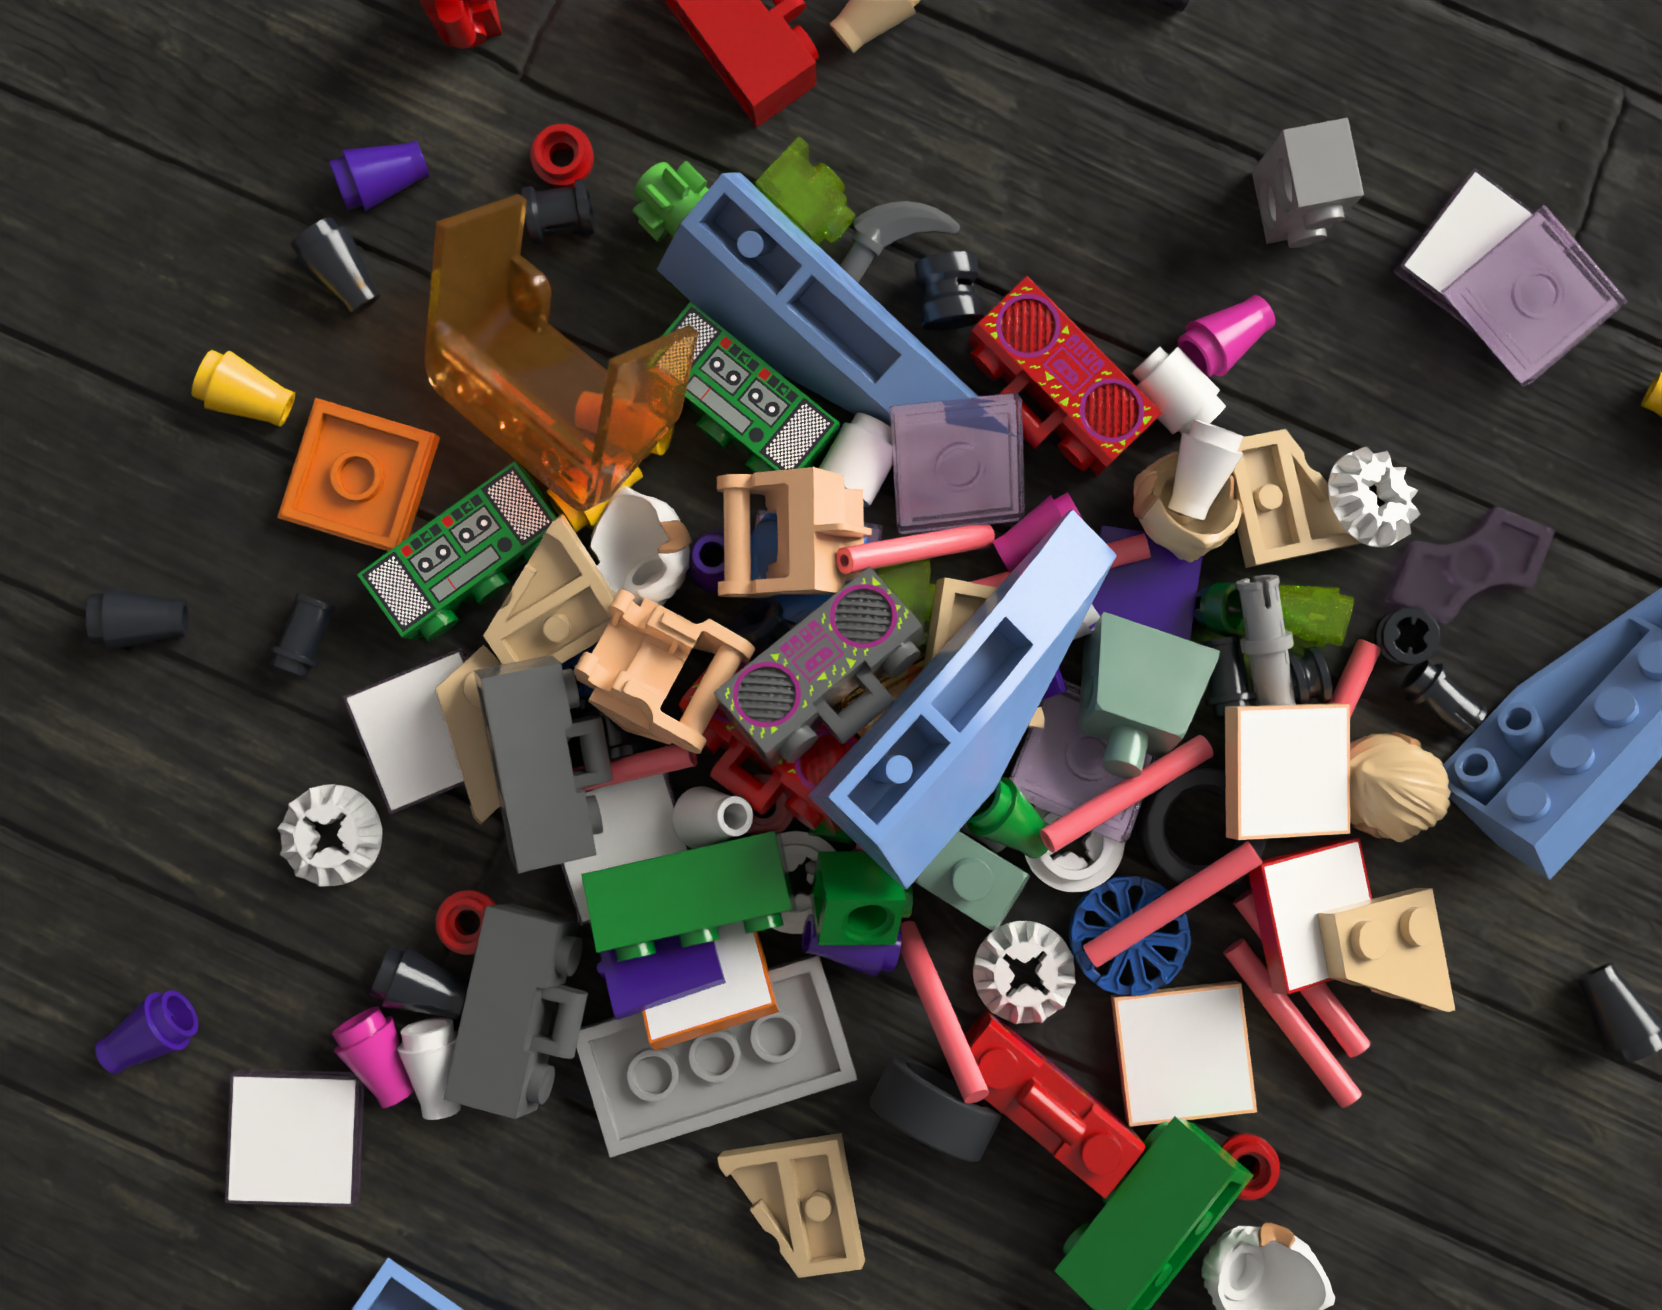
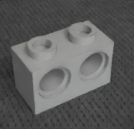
M1348 118L1282 130L1252 171L1267 244L1287 240L1290 248H1298L1326 239V232L1334 225L1345 220L1344 215L1364 195Z

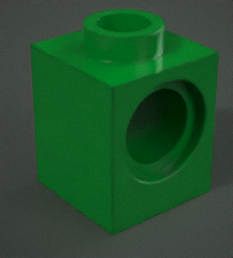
M819 851L810 894L818 946L896 945L902 918H909L912 913V885L908 889H903L865 851Z

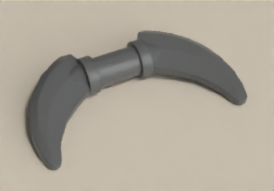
M902 201L876 206L862 213L854 220L853 225L857 231L852 239L854 243L840 264V267L859 283L874 257H879L886 246L919 233L939 232L956 235L960 230V225L939 209L922 203Z

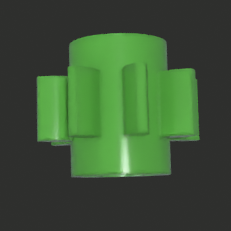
M685 161L677 171L667 162L658 163L647 170L637 182L634 189V197L640 203L633 208L632 212L639 218L638 222L657 242H660L668 232L674 237L681 222L709 190L706 187L707 181L688 161Z

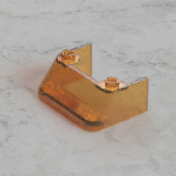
M516 194L437 221L424 356L425 369L433 388L446 402L572 508L578 511H587L609 500L679 419L699 332L690 325L610 359L607 371L548 324L551 300L550 284L541 271L520 255L527 205L525 198Z

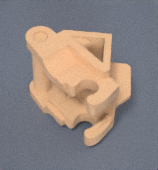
M809 467L756 472L751 475L728 474L717 476V491L724 494V581L718 582V596L768 598L778 594L834 595L863 572L843 574L836 565V553L840 548L864 544V538L871 536V528L863 527V489H844L843 475ZM750 494H762L765 496L767 513H776L778 555L777 562L768 565L766 579L751 581Z
M619 589L609 606L611 620L592 654L584 652L574 669L577 681L594 689L588 701L626 732L669 745L674 743L687 751L700 754L707 742L706 738L702 735L719 705L714 691L735 675L741 662H749L755 647L746 639L711 619L694 624L646 598L641 606H638L633 602L634 596L630 592ZM698 649L714 653L715 656L680 721L661 712L660 707L691 650Z

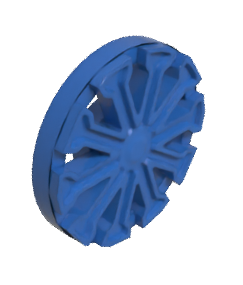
M1117 875L1110 877L1101 885L1086 891L1080 898L1070 919L1069 944L1078 967L1094 984L1103 990L1118 995H1147L1169 984L1182 969L1191 945L1186 913L1174 919L1178 928L1176 933L1153 932L1112 958L1105 974L1100 975L1094 970L1095 965L1091 962L1086 952L1082 950V940L1085 938H1096L1154 901L1155 897L1167 893L1169 890L1166 887L1143 876ZM1136 885L1140 887L1141 894L1135 908L1132 909L1128 890L1131 886ZM1109 890L1113 891L1118 910L1114 912L1102 902V894ZM1086 911L1096 912L1105 921L1103 926L1086 924L1083 920ZM1152 945L1174 947L1176 950L1172 959L1167 961ZM1143 956L1158 969V975L1150 980L1146 978L1142 960ZM1128 960L1133 980L1130 984H1120L1119 978Z

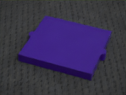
M1101 525L1099 537L1106 544L1144 533L1149 545L1151 558L1109 570L1092 602L1100 617L1103 612H1107L1190 641L1202 556L1193 562H1188L1184 559L1179 560L1171 551L1155 543L1146 532Z
M679 936L654 941L656 954L620 962L617 961L615 950L599 952L602 962L598 963L597 971L601 977L606 979L616 1019L619 1020L726 983L715 942L712 941L681 948Z

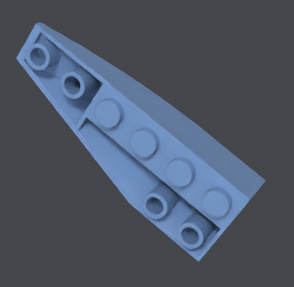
M740 172L722 173L681 222L657 270L694 305L777 372L854 415L857 412L870 415L893 429V409L942 404L946 423L1015 434V440L1019 437L1016 431L1013 433L975 400L981 399Z
M1073 509L1063 515L897 697L894 703L887 708L808 795L903 889H908L995 790L1117 556Z
M1662 588L1518 685L1443 764L1449 779L1448 788L1451 792L1449 799L1499 847L1548 880L1562 868L1627 798L1662 757Z

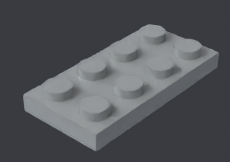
M812 954L768 968L779 1008L778 1013L656 1051L649 1044L642 1012L619 1020L616 1017H612L581 1027L576 1048L609 1156L614 1157L857 1080V1074L820 956Z

